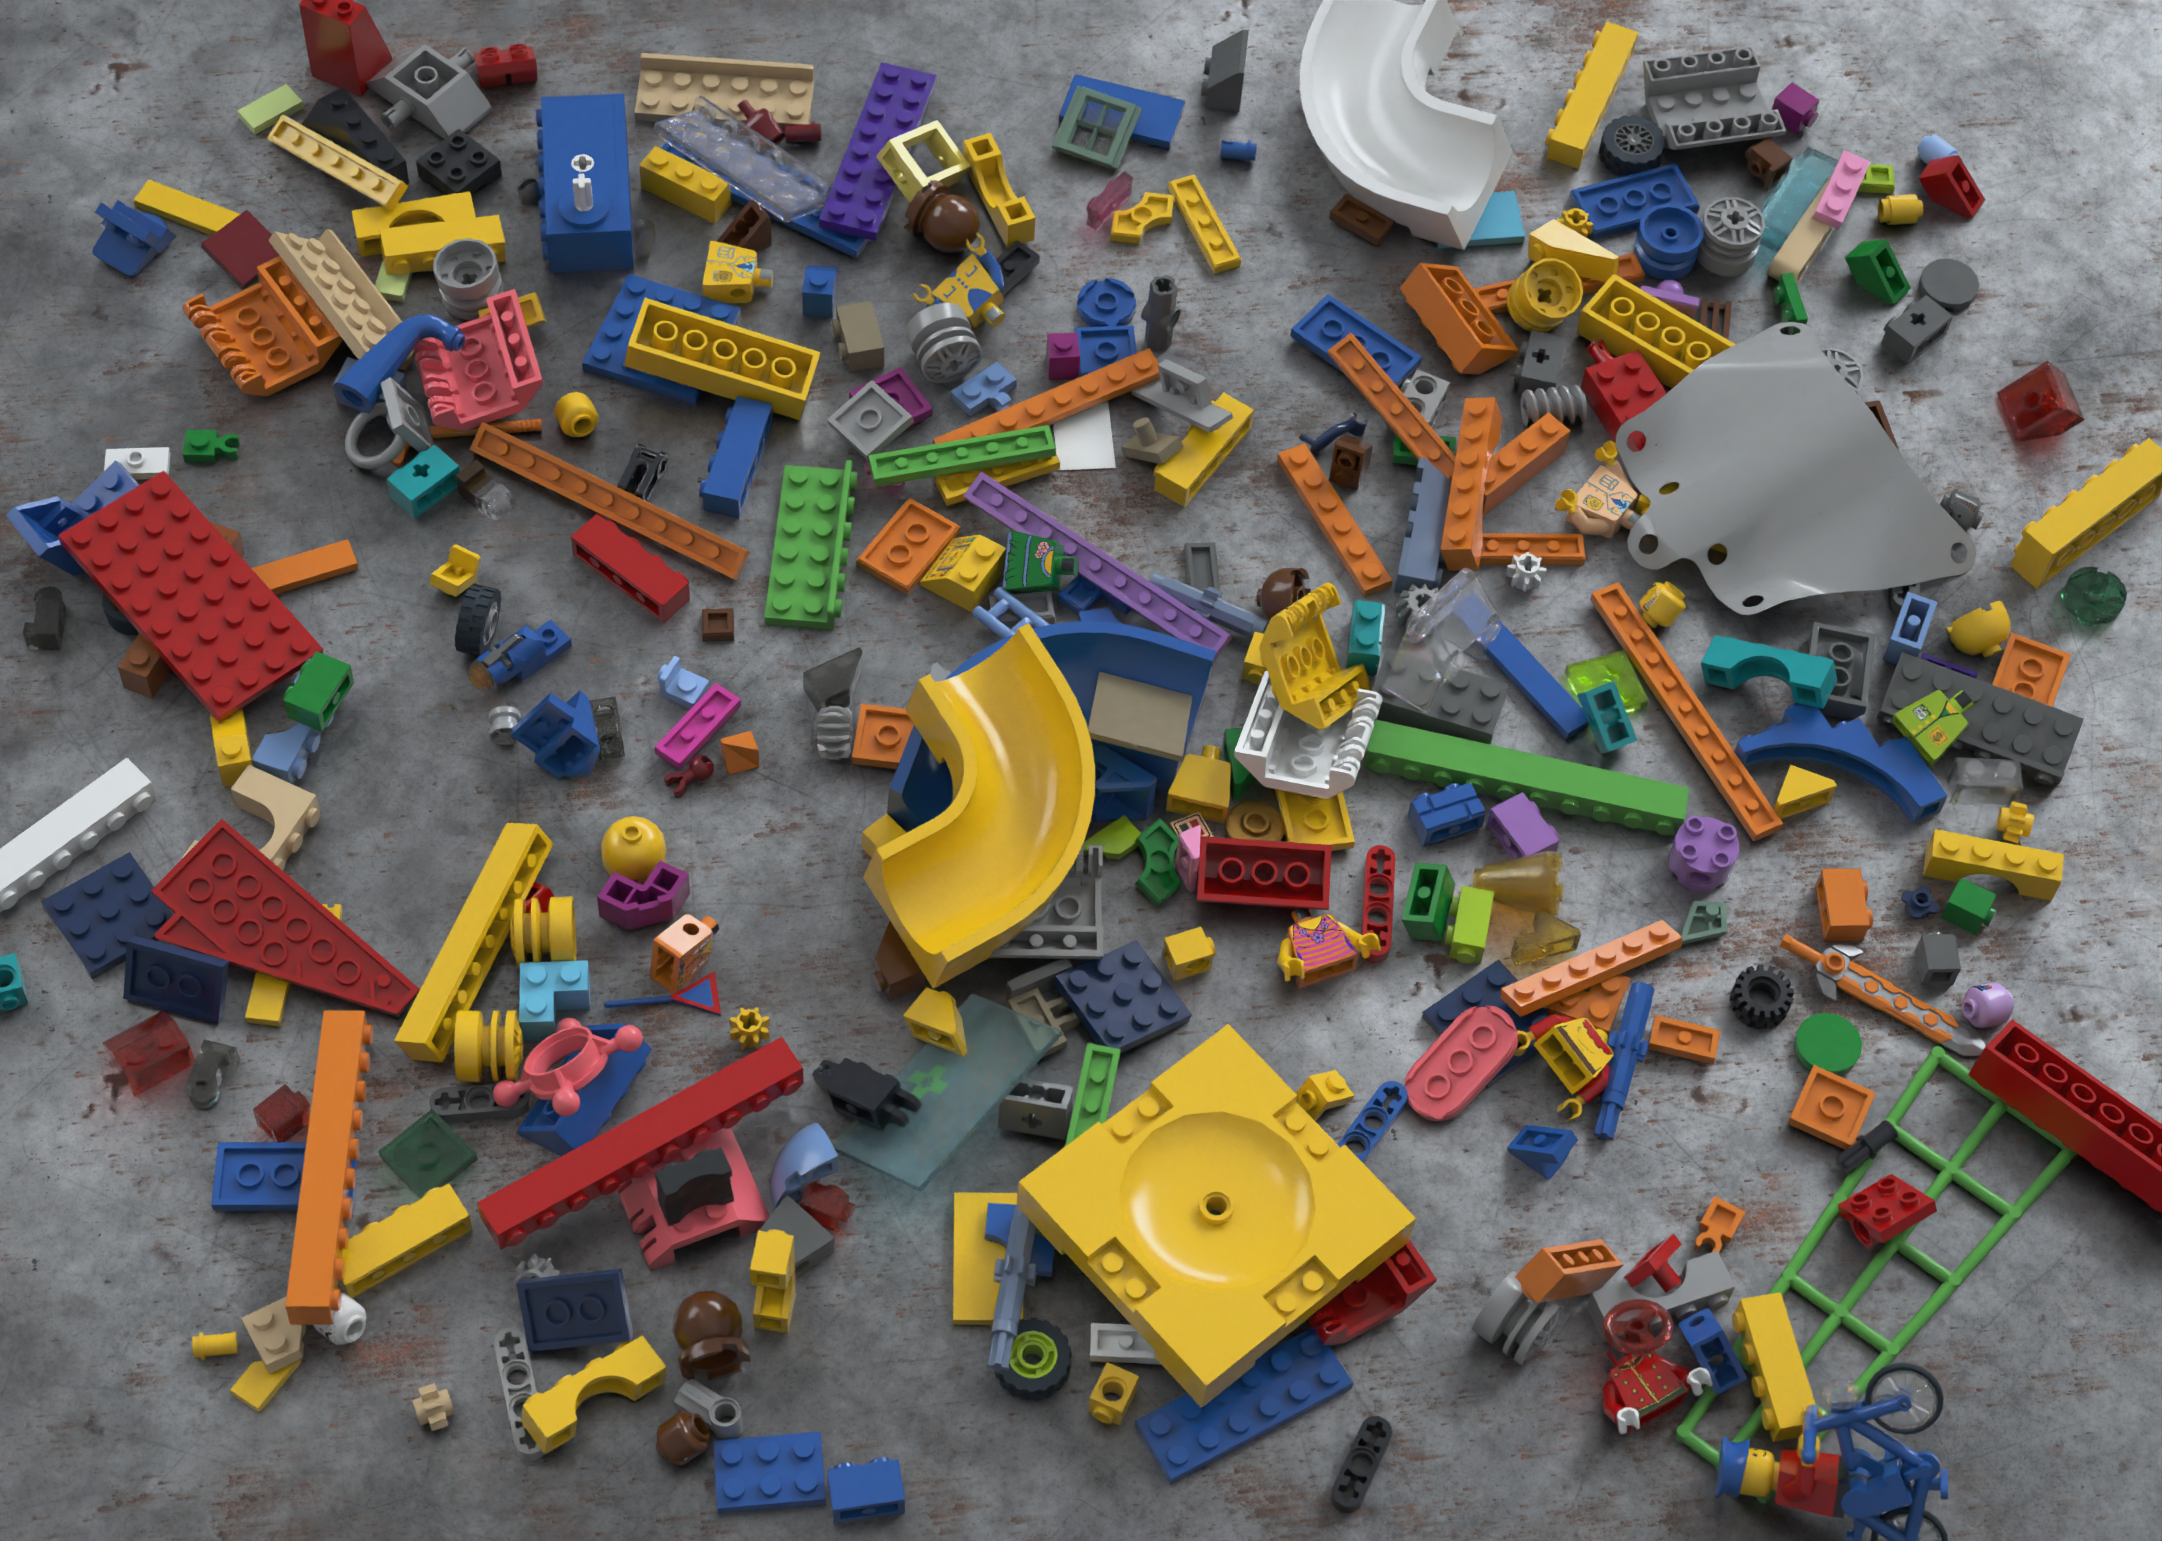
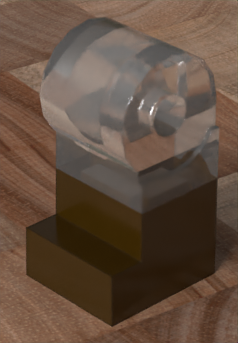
M477 459L456 475L459 495L490 519L497 521L516 506L511 492L486 473L485 466Z

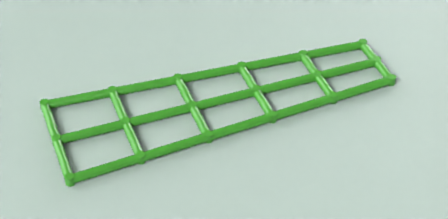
M1940 1046L1932 1048L1930 1054L1885 1120L1895 1127L1898 1133V1138L1895 1140L1940 1171V1174L1924 1193L1925 1195L1936 1201L1953 1180L2002 1214L2003 1217L1953 1273L1906 1241L1918 1225L1916 1223L1885 1242L1881 1250L1839 1304H1837L1799 1277L1798 1273L1839 1214L1838 1204L1851 1196L1876 1159V1157L1874 1159L1868 1158L1849 1172L1768 1293L1781 1292L1783 1297L1788 1288L1791 1287L1829 1314L1825 1322L1800 1352L1805 1369L1840 1324H1843L1881 1352L1845 1392L1852 1395L1851 1401L1853 1405L1865 1393L1867 1385L1874 1374L1883 1367L1890 1365L1896 1359L1898 1354L2078 1154L2074 1150L2065 1147L2061 1141L2047 1131L2037 1127L2033 1121L2022 1113L2010 1108L2005 1101L1991 1091L1982 1088L1977 1081L1968 1076L1970 1070L1947 1055ZM1938 1065L1994 1102L1950 1161L1898 1126ZM2005 1111L2062 1149L2013 1205L1961 1170ZM1898 1251L1943 1284L1890 1342L1852 1315L1850 1311ZM1740 1334L1732 1349L1742 1368L1752 1374L1750 1365H1746L1743 1360V1341ZM1706 1385L1703 1393L1699 1395L1681 1424L1677 1427L1674 1437L1678 1442L1684 1443L1714 1465L1718 1471L1720 1452L1693 1433V1430L1717 1396L1712 1387ZM1762 1404L1759 1405L1731 1442H1742L1746 1439L1751 1440L1763 1425L1761 1418ZM1816 1404L1822 1410L1823 1416L1828 1415L1827 1411ZM1832 1429L1818 1433L1820 1442ZM1770 1490L1769 1495L1765 1498H1756L1760 1503H1767L1776 1491Z

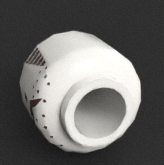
M341 1293V1310L335 1311L333 1325H314V1328L320 1334L336 1345H344L356 1341L363 1334L366 1327L365 1309L345 1293Z

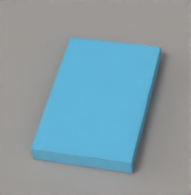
M1515 191L1493 192L1466 247L1524 243L1525 232ZM1440 242L1437 243L1438 249L1453 248L1447 245H1443Z

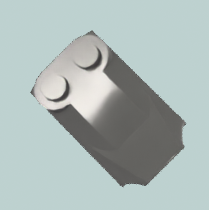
M1813 622L1808 655L1823 656L1834 660L1837 682L1824 709L1819 708L1822 714L1844 719H1854L1865 714L1876 634Z

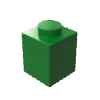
M1960 878L1941 918L1977 935L1982 924L1989 926L1997 910L1991 907L1996 894Z

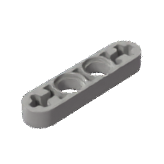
M509 1327L500 1330L496 1334L494 1348L515 1449L522 1459L535 1461L541 1458L544 1453L536 1442L535 1448L528 1449L527 1444H525L527 1441L525 1427L521 1423V1417L514 1414V1409L519 1403L525 1402L530 1396L537 1393L526 1338L519 1329ZM509 1339H513L514 1344H516L515 1352L517 1359L511 1361L508 1349L505 1347L506 1341ZM514 1370H522L527 1374L526 1381L520 1385L510 1384L507 1381V1377Z

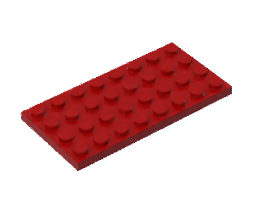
M165 471L160 472L58 535L60 544L218 723L301 670L305 661L309 658L311 659L316 651L323 654V648Z

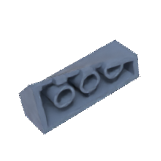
M1419 457L1394 591L1397 593H1402L1403 590L1409 591L1412 584L1421 589L1426 583L1429 590H1433V587L1440 588L1443 569H1438L1437 566L1438 562L1444 563L1440 549L1452 481L1426 458Z

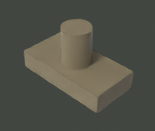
M1145 417L1134 422L1133 428L1136 435L1122 445L1121 449L1125 457L1163 464L1184 446L1178 436L1156 433L1150 419Z

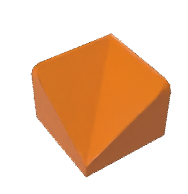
M752 731L720 739L721 757L729 775L759 767V751Z

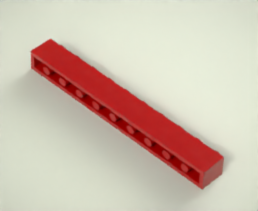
M780 1037L477 1202L480 1218L500 1250L507 1246H516L522 1243L527 1238V1235L538 1229H547L553 1226L558 1221V1218L569 1212L582 1210L588 1205L589 1201L598 1196L613 1193L619 1188L620 1184L629 1179H637L644 1176L651 1167L660 1162H668L675 1159L682 1150L691 1145L704 1143L710 1138L711 1134L720 1129L731 1128L742 1117L751 1112L764 1110L770 1105L771 1101L782 1095L789 1096L795 1093L804 1084L803 1067L784 1039Z

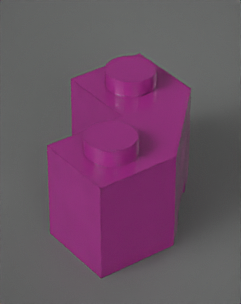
M661 860L643 885L613 872L597 896L599 917L626 930L672 920L690 895L689 874Z

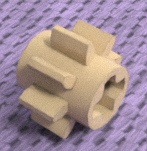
M435 1383L418 1388L420 1397L412 1400L419 1425L429 1423L432 1431L448 1426L446 1417L455 1413L447 1388L438 1391Z

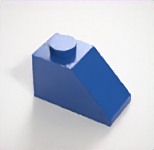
M808 265L806 267L802 290L803 315L833 317L838 267Z

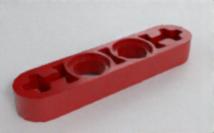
M1376 845L1369 849L1364 868L1361 935L1367 933L1380 934L1379 943L1381 947L1379 952L1369 950L1370 957L1364 959L1371 963L1385 961L1389 955L1392 942L1396 858L1392 849L1384 845ZM1377 857L1383 858L1384 866L1382 873H1376ZM1373 884H1382L1387 888L1388 892L1380 896L1375 895L1371 892L1370 887ZM1372 912H1380L1386 917V921L1376 924L1370 921L1368 915Z

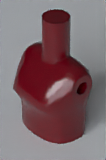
M743 100L738 104L737 107L747 118L742 125V130L755 143L761 153L769 152L785 138V133L766 108L756 112L747 100Z

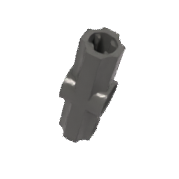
M1168 275L1162 277L1155 276L1150 282L1149 299L1141 314V319L1146 321L1145 340L1147 348H1150L1153 352L1167 351L1172 345L1173 328L1181 314V309L1176 307L1178 288L1175 285V279Z

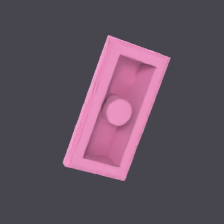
M1200 825L1180 833L1178 837L1174 868L1190 892L1195 891L1200 858Z

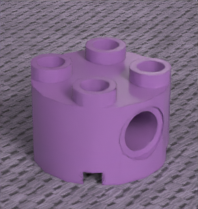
M1690 816L1679 828L1669 854V869L1671 873L1674 872L1678 877L1677 881L1682 886L1693 891L1710 892L1715 890L1717 886L1728 882L1739 855V841L1736 837L1737 831L1735 827L1710 817Z

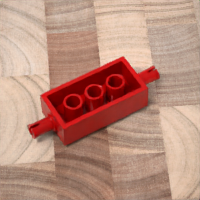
M1598 340L1597 343L1594 341L1587 347V353L1592 357L1596 365L1585 368L1580 389L1583 390L1590 407L1612 441L1616 444V434L1619 428L1626 421L1647 410L1667 393L1639 350L1613 358L1604 341ZM1640 431L1632 432L1627 438V446L1633 452L1641 451L1646 444V437Z

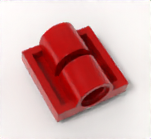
M525 43L512 44L509 46V49L499 51L497 47H487L480 49V53L474 54L480 89L506 85L505 74L509 73L512 84L538 81L537 63L532 46L527 47Z
M1893 1174L1881 1178L1878 1182L1838 1204L1840 1216L1851 1223L1852 1230L1857 1239L1868 1248L1879 1242H1886L1937 1212L1935 1200Z

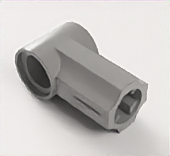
M694 1379L685 1382L678 1390L674 1406L681 1411L696 1413L703 1417L709 1429L712 1430L713 1435L718 1440L737 1439L741 1436L744 1426L741 1408L734 1399L721 1397ZM731 1416L734 1418L729 1423L718 1422L722 1417Z

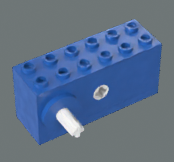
M624 93L541 97V109L536 110L537 127H542L537 132L538 150H543L538 155L539 173L544 172V174H540V177H538L539 195H545V197H541V200H539L540 219H546L541 220L540 224L541 242H547L542 243L543 261H549L550 273L634 269Z

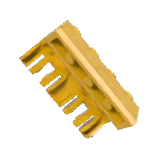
M1331 583L1322 584L1313 590L1312 593L1310 592L1287 607L1288 609H1284L1273 616L1259 645L1261 663L1268 671L1272 682L1271 690L1274 697L1278 699L1280 707L1319 730L1327 728L1355 707L1358 688L1369 691L1373 690L1363 663L1341 669L1322 617V613L1329 608L1342 604L1336 587Z

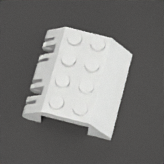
M1265 671L1235 748L1234 757L1264 787L1329 799L1352 787L1361 766L1360 761L1363 760L1375 725L1373 724L1374 720L1377 719L1383 701L1382 696L1377 692L1358 688L1355 708H1352L1327 728L1319 730L1280 707L1278 699L1272 693V682L1268 671Z

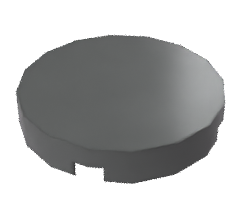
M1938 259L1930 262L1923 269L1919 288L1923 297L1927 295L1942 308L1948 307L1953 308L1952 310H1961L1968 307L1975 300L1979 281L1971 267L1963 262L1953 259Z

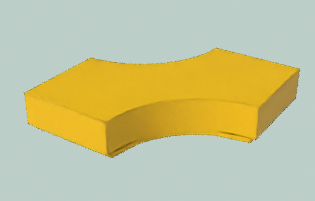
M1145 192L1141 202L1133 208L1113 212L1110 241L1140 244L1143 234L1150 228L1162 224H1171L1174 195Z

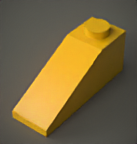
M1554 219L1529 234L1528 258L1535 262L1547 258H1556L1567 262L1576 270L1580 277L1605 282L1613 274L1618 275L1619 256Z
M243 708L220 723L210 713L216 758L224 787L234 785L248 764L253 766Z

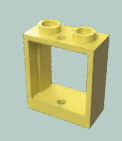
M938 120L889 140L876 156L909 203L919 190L924 193L930 187L928 185L929 181L937 180L946 187L958 183L971 167ZM923 141L944 169V171L928 178L906 149Z

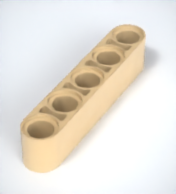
M1831 176L1827 179L1774 257L1767 272L1768 276L1779 281L1781 274L1793 273L1796 284H1798L1835 229L1812 218Z

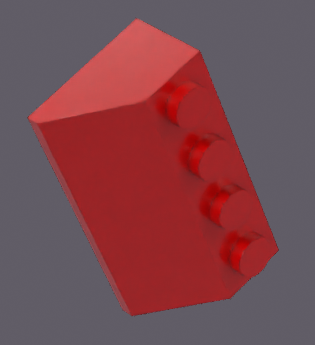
M1201 836L1197 872V901L1329 910L1332 845Z

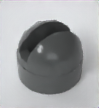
M528 177L519 182L517 188L518 197L522 202L532 204L540 200L542 195H539V183L535 178Z

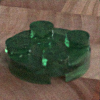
M2091 566L2080 568L2070 575L2061 596L2068 611L2083 626L2089 627L2094 624L2110 623L2121 614L2125 606L2127 591L2123 582L2115 574L2109 571L2105 574L2097 571L2098 567ZM2091 591L2094 595L2100 594L2101 597L2099 600L2093 599L2089 596V592Z

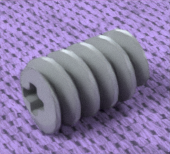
M1572 385L1569 390L1566 386H1561L1558 388V391L1553 387H1549L1546 393L1543 389L1537 388L1534 394L1531 390L1527 389L1523 391L1521 396V415L1525 427L1528 424V419H1532L1534 424L1548 412L1561 423H1563L1564 416H1567L1569 423L1573 424L1575 415H1579L1582 423L1586 422V396L1578 385Z

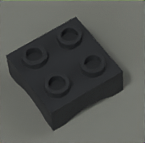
M461 129L456 130L416 160L418 177L425 182L433 184L445 195L470 192L472 195L484 184L495 181L502 176L500 159Z
M722 1147L715 1150L706 1149L700 1151L689 1160L681 1163H669L663 1166L660 1171L655 1172L658 1202L668 1226L679 1223L688 1213L699 1207L715 1204L725 1205L734 1201L730 1181L732 1170Z

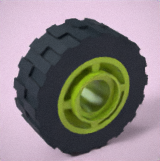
M1037 1318L1021 1319L1016 1340L1013 1341L1008 1371L995 1372L996 1378H999L1003 1389L1006 1388L1012 1396L1021 1397V1400L1026 1401L1028 1399L1039 1401L1041 1398L1053 1396L1054 1392L1059 1391L1063 1387L1064 1381L1068 1380L1070 1374L1072 1352L1071 1346L1069 1347L1068 1345L1069 1340L1067 1336L1062 1334L1061 1329L1057 1325L1050 1324L1048 1320L1044 1319L1042 1321L1037 1320ZM1029 1354H1036L1042 1360L1038 1364L1031 1365L1024 1361V1357Z

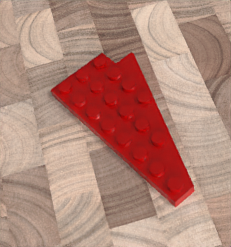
M222 818L151 890L157 899L174 912L171 918L153 935L158 942L229 961L228 964L399 1017L416 999L420 991L413 982Z

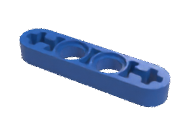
M1396 1081L1384 1082L1337 1145L1342 1147L1350 1141L1361 1142L1365 1147V1151L1355 1155L1365 1164L1404 1110L1407 1101L1406 1088ZM1392 1094H1396L1398 1096L1397 1100L1391 1101L1387 1111L1383 1109L1386 1096L1390 1097ZM1369 1116H1376L1382 1120L1383 1126L1379 1129H1370L1366 1126L1364 1120Z

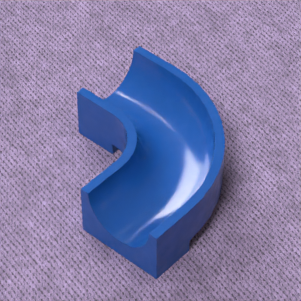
M1076 621L1033 628L1074 693L1085 718L1087 728L1099 671L1192 695L1183 753L1184 758L1208 688L1216 650L1156 631L1112 622ZM1013 635L984 648L961 664L945 680L978 665L1004 646ZM915 725L910 733L889 788L887 814L903 830L908 832L944 812L951 805L953 798L952 777L946 761L941 764L938 763ZM1091 739L1092 746L1105 745L1157 777L1156 789L1167 793L1182 764V761L1179 762Z

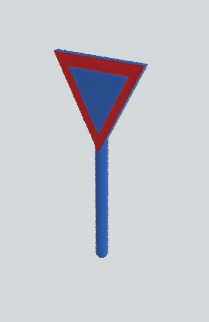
M715 971L673 995L607 1001L604 1003L606 1008L679 1002L721 1016Z

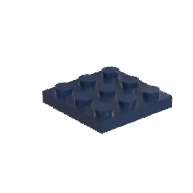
M130 852L41 901L44 910L91 979L126 961L127 941L132 935L157 941L153 935L173 915L170 909L152 894L151 890L154 886Z
M1137 940L1104 954L1103 959H1092L1056 975L1053 982L1097 1045L1121 1049L1120 1053L1188 1023L1192 1016Z
M1498 959L1423 1011L1422 1018L1440 1037L1462 1012L1476 1006L1479 1008L1488 1005L1502 1009L1511 1017L1517 1031H1524L1525 1033L1529 1032V1027L1549 1017L1550 1014L1542 1007L1520 1017L1501 999V988L1518 980ZM1519 1041L1516 1050L1522 1046L1521 1042ZM1536 1041L1530 1042L1524 1054L1520 1056L1513 1055L1509 1062L1485 1087L1487 1089L1539 1053L1533 1045Z

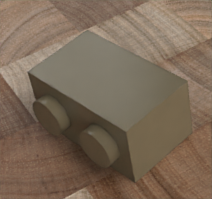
M872 301L837 306L836 319L832 320L834 337H840L841 343H838L840 360H846L849 372L884 366V344Z

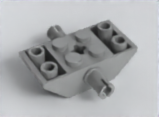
M426 44L406 49L366 82L368 88L394 105L380 117L383 124L387 128L389 127L390 130H394L396 126L410 116L446 139L458 129L466 133L492 111V106L468 72L465 71L469 65L475 62L473 54L469 50L466 51V48H461L449 60Z

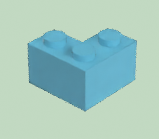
M588 960L520 963L519 1024L523 1033V1041H543L554 1034L557 1010L590 1009Z

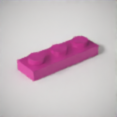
M715 683L655 746V754L681 770L741 707V699Z

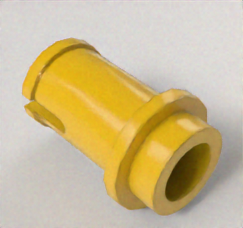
M199 1332V1336L192 1337L194 1358L201 1357V1361H205L206 1357L238 1354L237 1333L204 1335L203 1332Z

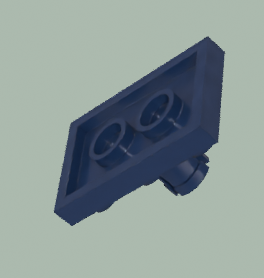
M132 935L127 941L123 998L219 1024L224 1018L229 961Z
M622 1268L522 1279L516 1284L528 1352L630 1341L634 1337Z

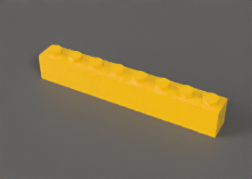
M506 823L394 1039V1042L411 1060L444 1061L454 1041L457 1011H469L510 931V920L514 910L515 899H526L553 846L552 841L537 824Z

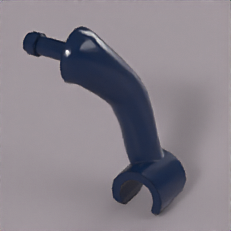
M1352 413L1350 420L1332 426L1317 437L1316 440L1311 439L1304 433L1300 434L1299 439L1311 445L1310 452L1317 453L1346 432L1354 436H1362L1365 433L1368 420L1366 419L1363 422L1356 421L1357 414Z

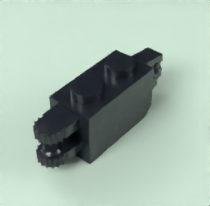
M846 1057L840 1064L823 1060L812 1073L815 1082L827 1090L834 1110L879 1131H883L889 1122L899 1127H905L909 1122V1118L900 1109L903 1107L917 1112L922 1106V1103L915 1095L901 1089L900 1082L894 1076L876 1072L863 1062L857 1063Z

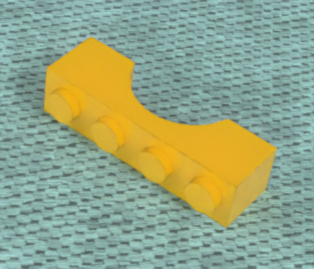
M988 133L964 140L963 156L971 165L967 173L1005 246L1009 248L1017 240L1022 244L1034 241L1036 217L1024 196L1017 198L1012 191L1005 173L1002 153L992 134Z
M470 192L397 203L393 211L384 206L352 211L360 257L381 254L379 229L476 218Z
M1935 829L1926 847L1923 876L1956 882L1960 878L1970 875H1994L2012 882L2017 887L2019 895L2052 901L2062 882L2064 854Z
M776 1229L768 1230L767 1232L758 1230L750 1266L751 1285H757L753 1309V1325L757 1329L788 1333L796 1298L794 1236Z
M643 1335L633 1341L622 1342L613 1353L603 1359L601 1357L593 1359L585 1366L584 1370L574 1376H564L552 1389L543 1394L538 1392L530 1396L522 1407L521 1423L542 1452L547 1454L575 1437L577 1426L576 1410L587 1398L599 1393L613 1392L636 1401L664 1384L667 1367Z

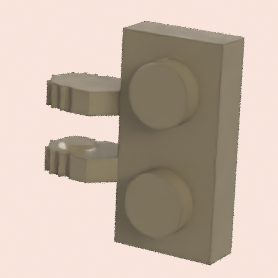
M1038 987L1008 999L1007 1007L1036 1060L1066 1048L1067 1039L1063 1032L1077 1027L1081 1022L1074 1012L1055 1019V1015L1064 1012L1070 1006L1063 996L1046 1002Z

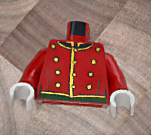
M1620 1343L1611 1348L1606 1354L1615 1368L1608 1372L1604 1382L1605 1385L1602 1388L1603 1412L1618 1425L1620 1434H1630L1682 1405L1689 1392L1688 1388L1692 1387L1695 1395H1701L1703 1393L1701 1384L1712 1386L1709 1371L1705 1368L1688 1369L1662 1356H1657L1651 1350H1646L1633 1357L1624 1343Z

